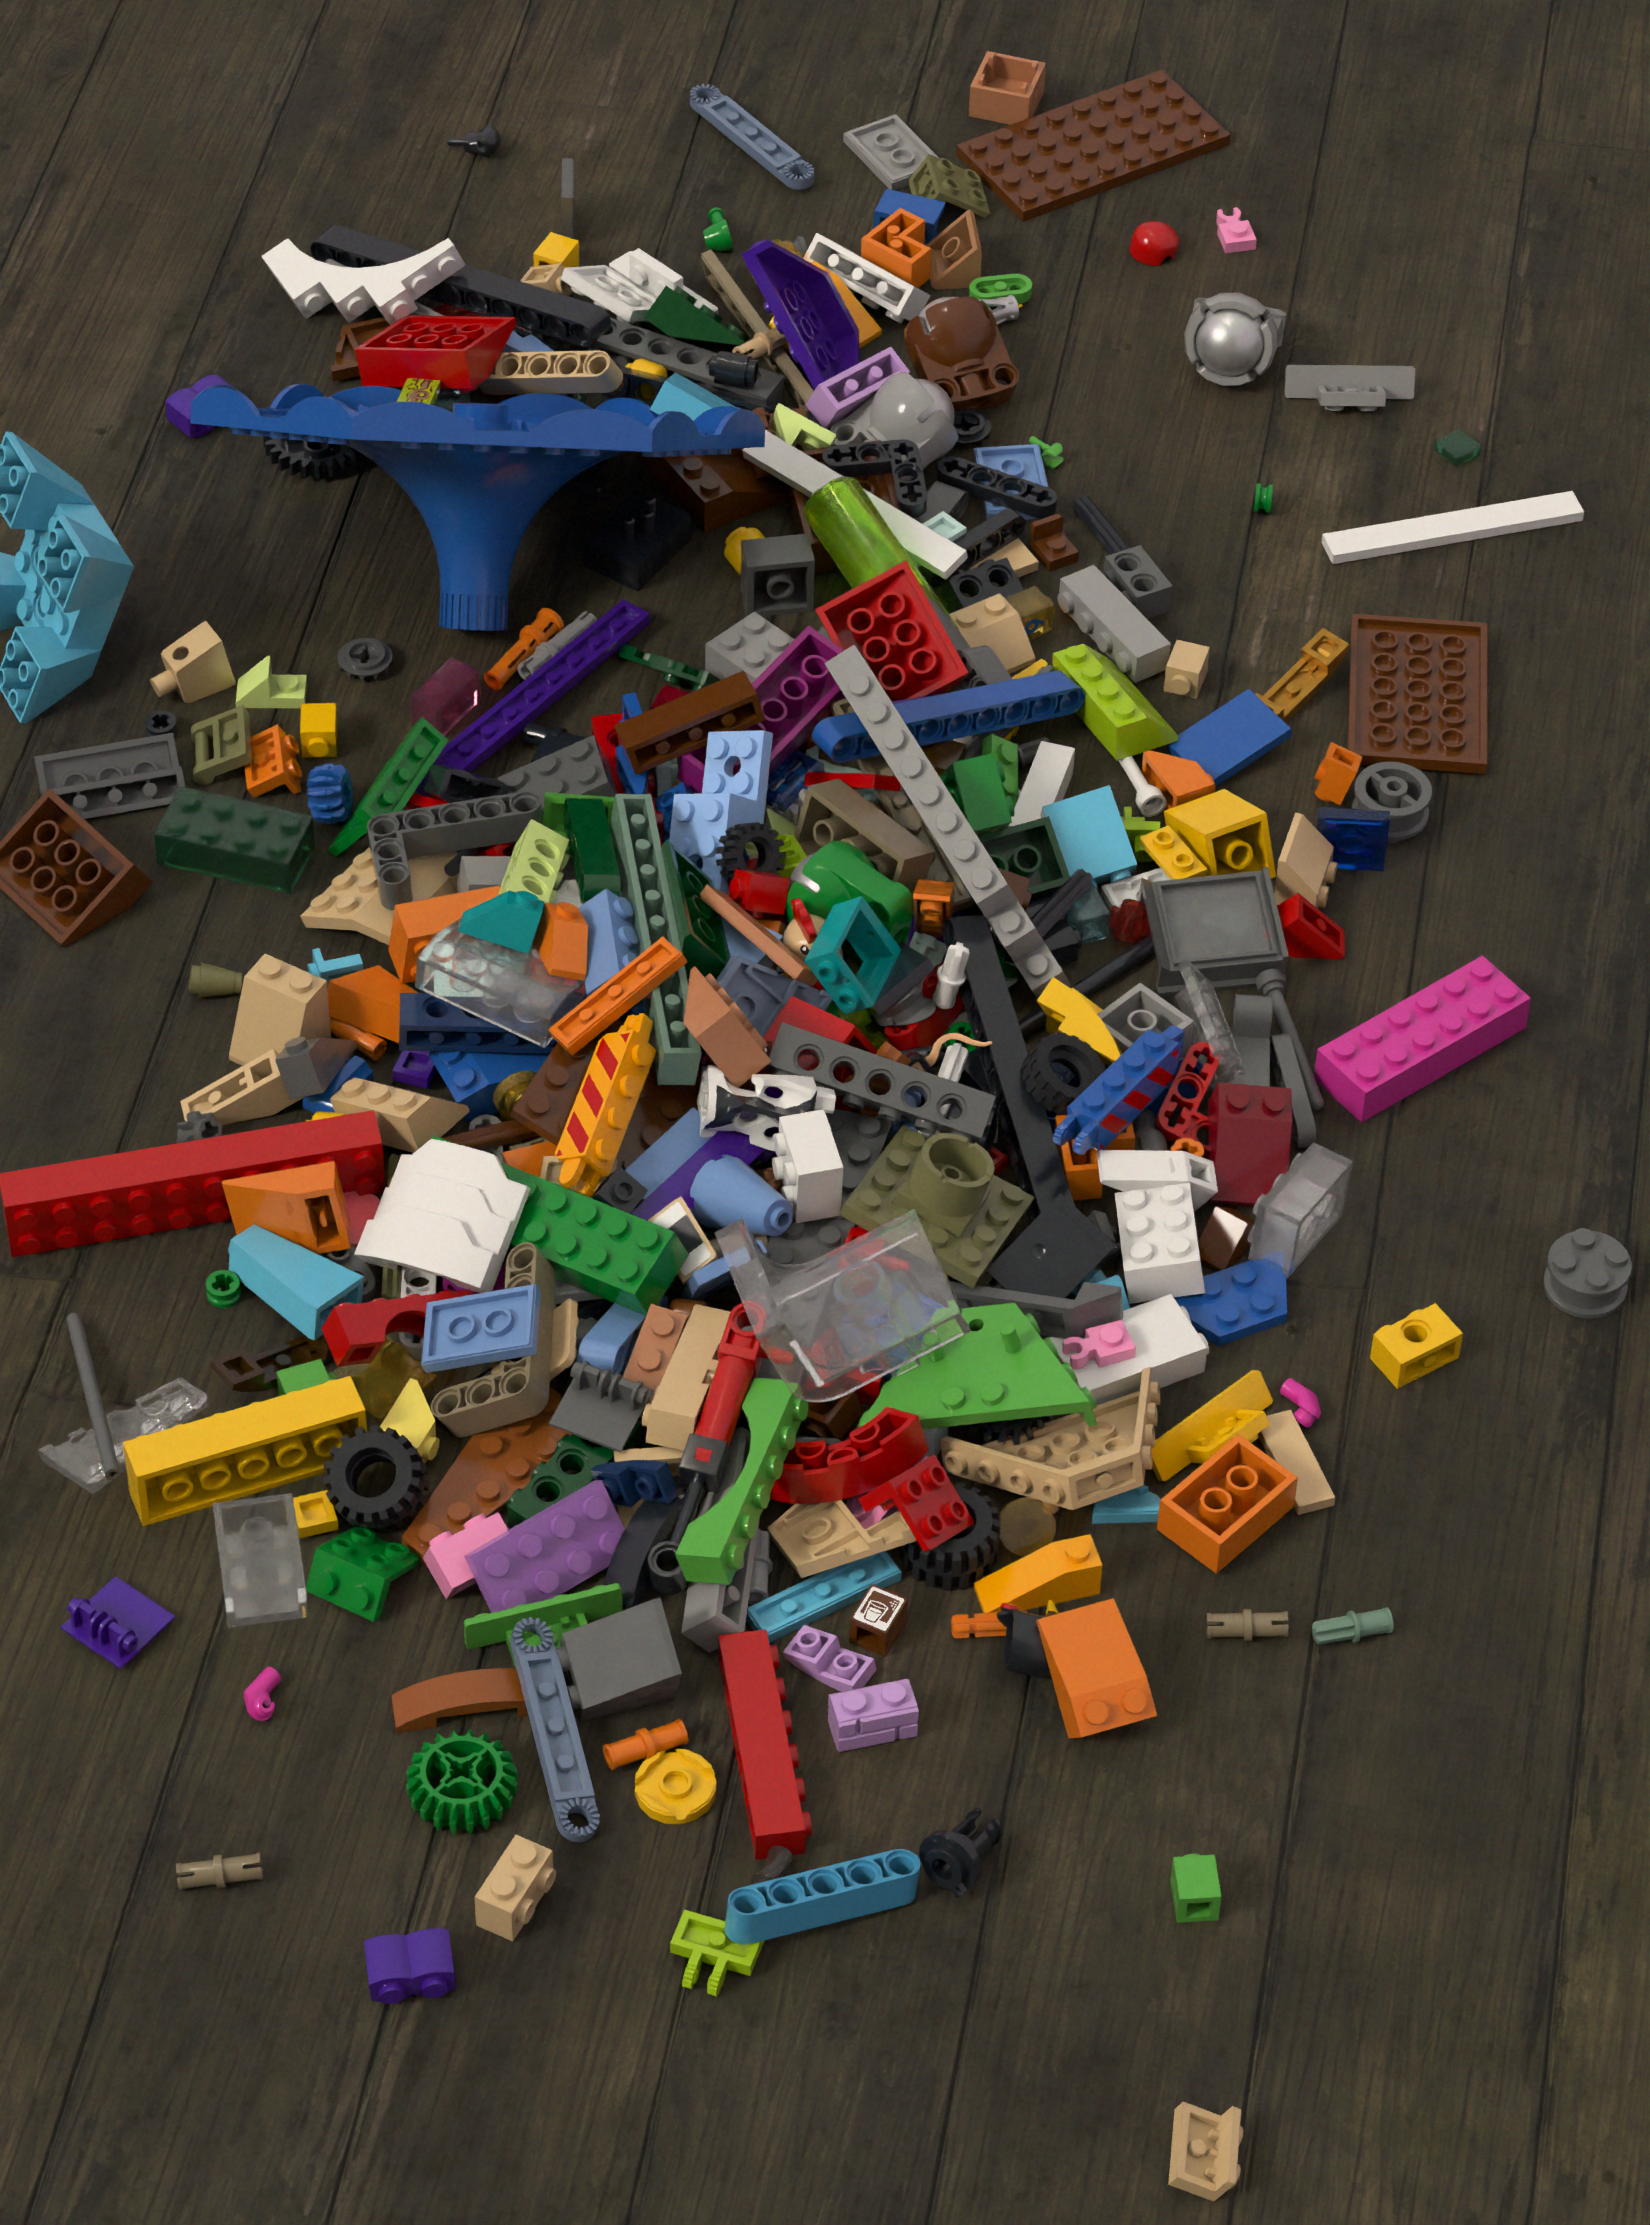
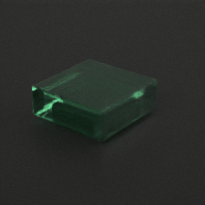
M1458 429L1436 440L1434 450L1457 467L1479 456L1481 445L1463 430Z

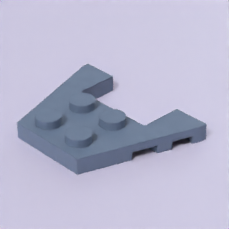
M740 956L731 957L716 979L762 1038L791 996L824 1011L833 1000L825 990H817L802 982L780 975L778 971Z

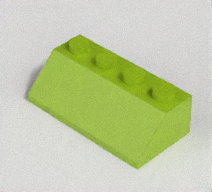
M1085 644L1071 646L1053 653L1054 670L1065 673L1085 692L1084 703L1075 713L1116 761L1178 741L1176 732L1128 677L1118 669L1114 661Z

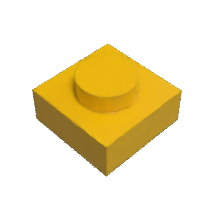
M328 1490L290 1498V1508L299 1538L339 1530L334 1506L326 1495Z

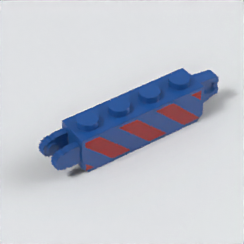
M1171 1025L1161 1034H1158L1148 1029L1067 1107V1117L1056 1128L1052 1138L1053 1142L1063 1146L1070 1139H1074L1073 1151L1080 1155L1086 1153L1091 1147L1098 1151L1104 1150L1174 1081L1178 1072V1060L1182 1055L1181 1052L1184 1046V1030Z

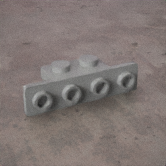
M1287 365L1285 367V397L1317 398L1320 406H1325L1326 410L1341 411L1344 410V406H1357V409L1361 411H1375L1377 406H1385L1386 399L1414 398L1415 368L1413 366Z

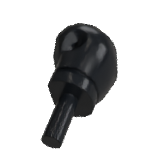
M486 125L479 132H468L465 138L447 139L448 146H464L465 152L481 156L495 154L501 143L500 133L490 125Z

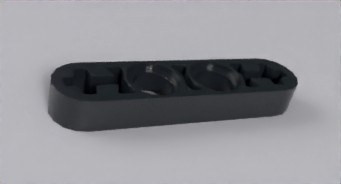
M955 456L942 458L938 462L937 481L965 490L970 496L1005 508H1011L1014 511L1039 519L1056 513L1057 494L1049 487ZM985 480L990 483L986 485H980L974 483V481ZM1007 490H1015L1018 491L1019 494L1009 495L1004 492Z
M1007 508L952 541L965 549L968 557L955 571L968 570L1016 540L1025 527V518L1013 509ZM921 565L919 576L933 588H938L946 583L944 578Z

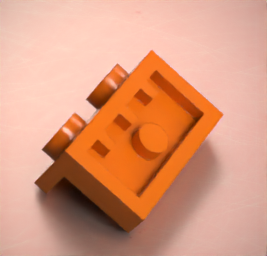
M278 724L252 736V762L244 765L247 790L255 798L283 784L294 795L301 792L299 778L302 777V771L297 762L296 754L299 753V747L295 738L291 734L286 735Z

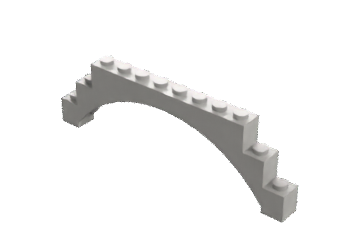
M852 645L827 661L825 665L1036 998L1040 997L1053 977L1070 988L1072 985L856 646Z

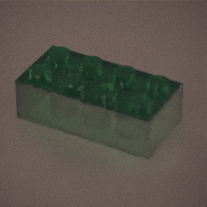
M179 786L154 833L157 864L288 894L292 893L315 848L314 822L311 815Z

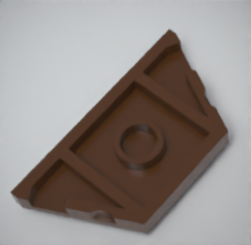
M384 317L342 326L340 342L337 344L335 351V363L331 366L332 381L360 376L355 349L390 326Z

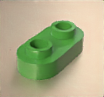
M1022 274L979 277L974 279L969 285V297H974L978 300L996 299L1013 295L1019 305L1027 302L1032 295V281Z

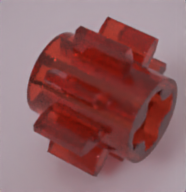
M1124 899L1120 907L1112 905L1107 922L1110 923L1109 927L1114 929L1112 933L1114 937L1125 942L1136 943L1141 934L1149 936L1151 929L1144 903L1133 899Z

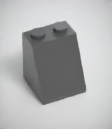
M661 1598L647 1601L562 1634L560 1648H556L562 1671H567L570 1686H567L572 1709L578 1710L581 1722L675 1699L682 1672Z

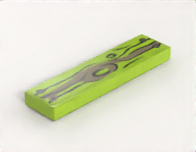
M407 378L397 402H421L434 405L440 393V380Z

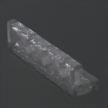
M1186 959L1178 965L1186 988L1176 994L1175 998L1180 1011L1194 1020L1193 1045L1197 1042L1208 1043L1212 1055L1219 1061V1065L1209 1084L1214 1090L1218 1082L1233 1083L1247 1072L1212 982ZM1200 1054L1198 1057L1199 1061L1204 1065L1207 1057Z

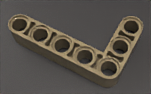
M521 1243L510 1251L506 1260L505 1289L537 1284L541 1290L537 1354L500 1360V1372L441 1390L434 1397L431 1403V1412L455 1437H467L533 1417L544 1410L548 1403L556 1273L555 1268L532 1243Z

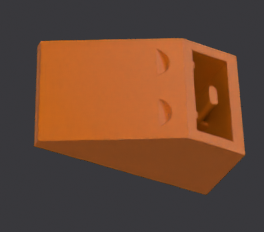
M335 1161L222 1181L236 1235L255 1224L316 1254L351 1248V1221Z

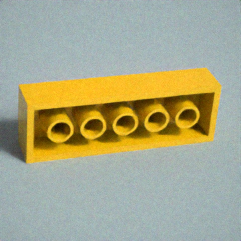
M347 1376L337 1380H329L323 1384L303 1390L292 1391L286 1395L262 1402H254L248 1406L228 1412L216 1413L204 1419L179 1424L163 1431L141 1435L135 1439L123 1442L129 1492L143 1527L326 1473L323 1467L325 1460H333L329 1453L333 1445L340 1448L343 1445L340 1438L345 1434L350 1438L356 1436L354 1429L363 1427L367 1432L364 1405L351 1376Z

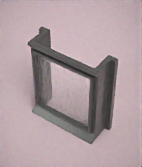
M1268 867L1262 868V871L1154 882L1144 878L1141 879L1140 890L1137 892L1136 898L1138 907H1146L1159 966L1156 981L1158 996L1166 997L1257 987L1255 983L1256 977L1267 969L1281 970L1286 981L1285 972L1289 955Z

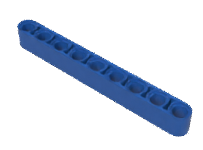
M1052 671L893 705L919 746L1073 714L1083 705L1085 692L1062 671ZM855 712L823 719L813 730L812 740L837 763L882 755Z

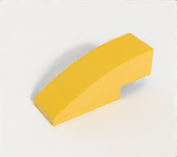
M1053 977L1038 998V1004L1047 1016L1061 1023L1058 1028L1060 1033H1066L1069 1036L1074 1035L1079 1040L1088 1043L1099 1054L1100 1060L1105 1065L1110 1066L1123 1053L1109 1030L1085 1000L1071 988Z

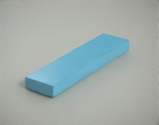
M886 1551L825 1570L747 1608L746 1621L753 1631L767 1629L768 1640L771 1643L802 1628L803 1625L813 1623L861 1600L871 1584L884 1589L900 1581L902 1571Z

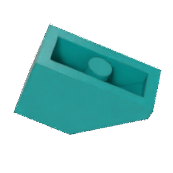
M509 890L464 911L458 932L529 954L542 915L544 901L538 900L536 895L527 891H518L516 893Z

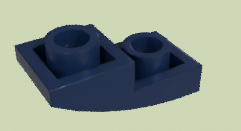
M618 1461L596 1465L591 1469L594 1480H602L614 1505L633 1507L640 1499L670 1504L679 1496L669 1466L664 1461Z

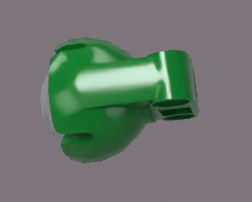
M832 841L820 848L816 853L804 858L794 869L790 877L784 918L788 924L794 919L791 900L796 898L801 899L809 914L826 920L833 905L863 896L895 942L898 944L901 941L907 945L913 918V896L906 886L899 882H893L878 872L863 851L846 842ZM845 937L841 945L843 954L861 967L862 959Z

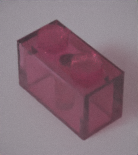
M450 657L411 695L412 727L423 717L445 736L481 700L479 670Z

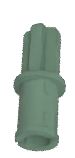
M1388 1607L1357 1614L1351 1610L1347 1612L1346 1616L1319 1620L1312 1624L1313 1639L1319 1645L1349 1639L1356 1643L1360 1641L1361 1637L1392 1633V1630H1394L1393 1617Z

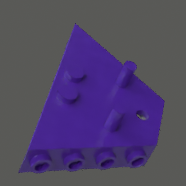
M770 240L758 241L751 246V249L741 254L766 300L764 303L766 312L774 314V324L779 333L784 334L790 344L789 351L797 369L800 372L804 370L814 390L820 383L860 363L859 329L828 272Z

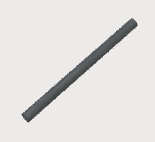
M71 1313L66 1317V1322L104 1475L107 1480H116L120 1477L121 1473L82 1318L78 1313Z

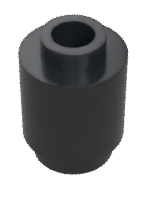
M719 351L717 357L712 356L709 376H714V383L741 388H746L747 385L755 386L758 377L759 361L752 359L750 355Z

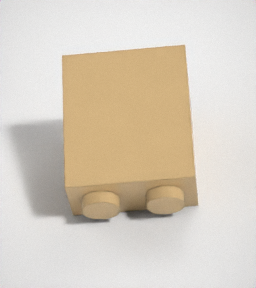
M264 954L244 976L229 1052V1060L242 1066L273 1048L280 1054L285 1047V1043L294 1038L305 1037L306 1040L319 1037L331 1038L326 980L267 954Z

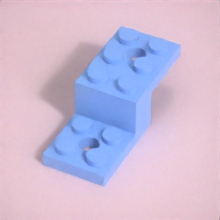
M765 730L708 732L702 794H674L669 841L695 865L702 857L703 867L701 870L713 881L715 889L724 892L728 896L730 884L727 880L729 877H722L720 871L725 868L724 866H717L716 860L722 859V854L716 853V847L724 846V844L719 842L721 836L727 835L725 831L728 828L735 827L734 825L754 822L764 824L773 733ZM740 759V771L734 776V764Z

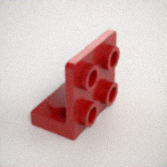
M935 1454L858 1499L866 1513L878 1505H881L883 1511L896 1505L924 1552L930 1551L974 1524L966 1505L961 1500Z

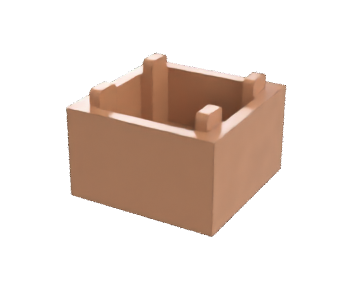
M987 51L970 86L969 116L1009 125L1033 117L1044 94L1046 63Z

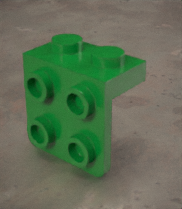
M354 1527L316 1548L305 1591L374 1622L381 1618L390 1582L417 1567L419 1556L409 1552V1548L403 1544L389 1543L376 1537L375 1533L367 1528Z

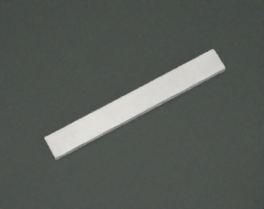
M765 430V447L744 448L742 450L745 459L945 580L968 558L965 549Z
M1573 491L1325 533L1322 535V544L1332 564L1579 522L1583 521L1584 511Z

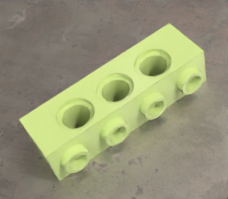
M531 819L515 844L498 895L509 890L516 893L518 891H527L536 895L538 900L553 904L558 893L555 890L563 878L564 873L562 871L570 855L565 853L569 839Z

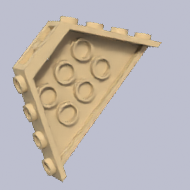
M1151 1367L1142 1369L1140 1391L1097 1405L1093 1409L1097 1422L1095 1426H1088L1079 1413H1073L1044 1423L1045 1427L1042 1429L1033 1427L1034 1438L1028 1441L1023 1431L1020 1432V1444L1016 1446L1013 1445L1011 1435L1007 1436L1005 1444L998 1443L995 1440L983 1445H976L949 1436L940 1438L943 1468L946 1473L1042 1501L1043 1512L1046 1514L1058 1512L1059 1506L1075 1510L1144 1486L1145 1472L1152 1469L1153 1465L1152 1448L1155 1447L1154 1426L1158 1424L1157 1405H1160L1159 1382H1152Z

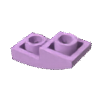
M803 1625L782 1652L784 1658L816 1680L841 1692L863 1688L877 1670L874 1658L841 1648L836 1635Z

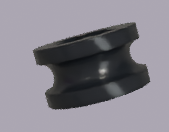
M165 710L149 714L145 720L147 736L173 733L175 738L178 733L175 715Z

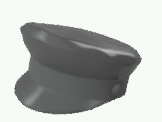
M921 980L882 1015H878L869 1008L865 1010L875 1018L879 1026L910 1025L924 1021L933 1015L936 1010V1003L923 995V980Z

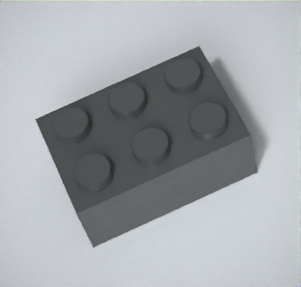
M594 735L498 777L499 781L509 787L508 794L530 791L539 795L542 804V814L545 792L615 797V794H619L610 763Z

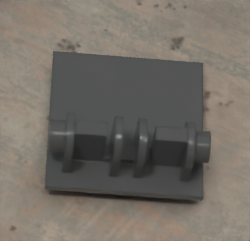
M583 1361V1363L575 1362L570 1374L574 1378L552 1416L549 1425L621 1453L654 1390L643 1386V1383L640 1381L635 1383L624 1379L619 1373L614 1375L611 1374V1370L605 1369L603 1371L590 1366L587 1361Z

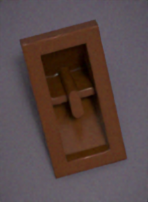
M1216 1206L1198 1242L1201 1264L1215 1272L1232 1267L1265 1230V1225L1234 1208Z

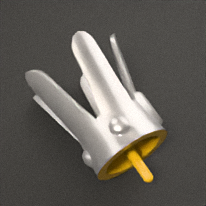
M1013 295L996 299H979V301L983 300L988 306H997L996 309L992 310L997 325L1004 321L1017 320L1019 308L1023 306L1022 304L1018 305Z

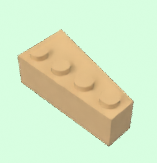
M698 1304L694 1305L661 1383L656 1387L653 1401L645 1406L642 1426L647 1427L646 1443L684 1451L689 1434L695 1433L718 1365L717 1351L729 1314L731 1313L730 1311Z

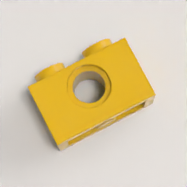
M1435 1303L1423 1310H1415L1406 1318L1392 1325H1385L1374 1333L1370 1359L1398 1389L1458 1359L1463 1333Z

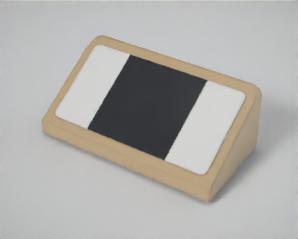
M682 1197L673 1200L648 1220L651 1223L674 1231L688 1252V1258L677 1273L683 1285L688 1282L694 1271L718 1260L716 1252Z

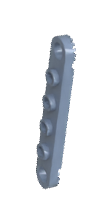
M701 84V87L696 85V88H692L690 91V106L786 186L800 190L806 189L814 183V168H812V164L809 165L808 162L802 160L801 155L731 98L721 94L714 85L710 87V84H707V86ZM795 174H802V175H803V178H802V176H799V178H798L797 175L794 177V175H795Z
M533 1617L524 1618L516 1623L510 1637V1645L558 1831L564 1838L572 1842H585L595 1834L594 1831L597 1830L600 1822V1814H598L595 1803V1793L557 1650L555 1649L553 1633L550 1631V1626H546L545 1621L541 1622L539 1618L533 1619ZM525 1632L535 1633L540 1637L542 1643L537 1647L536 1645L531 1647L530 1644L527 1646L526 1642L523 1643L521 1634ZM580 1813L587 1818L589 1825L585 1826L584 1829L583 1827L578 1829L577 1826L574 1828L573 1824L570 1825V1821L567 1820L568 1815Z

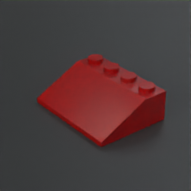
M408 315L401 318L355 349L362 386L404 387L407 378L440 380V391L449 388L458 389L462 393L474 391L478 388L477 385L490 377L516 325L515 317Z
M906 560L815 609L829 638L835 645L842 650H846L852 645L856 646L891 702L945 694L969 676V672Z

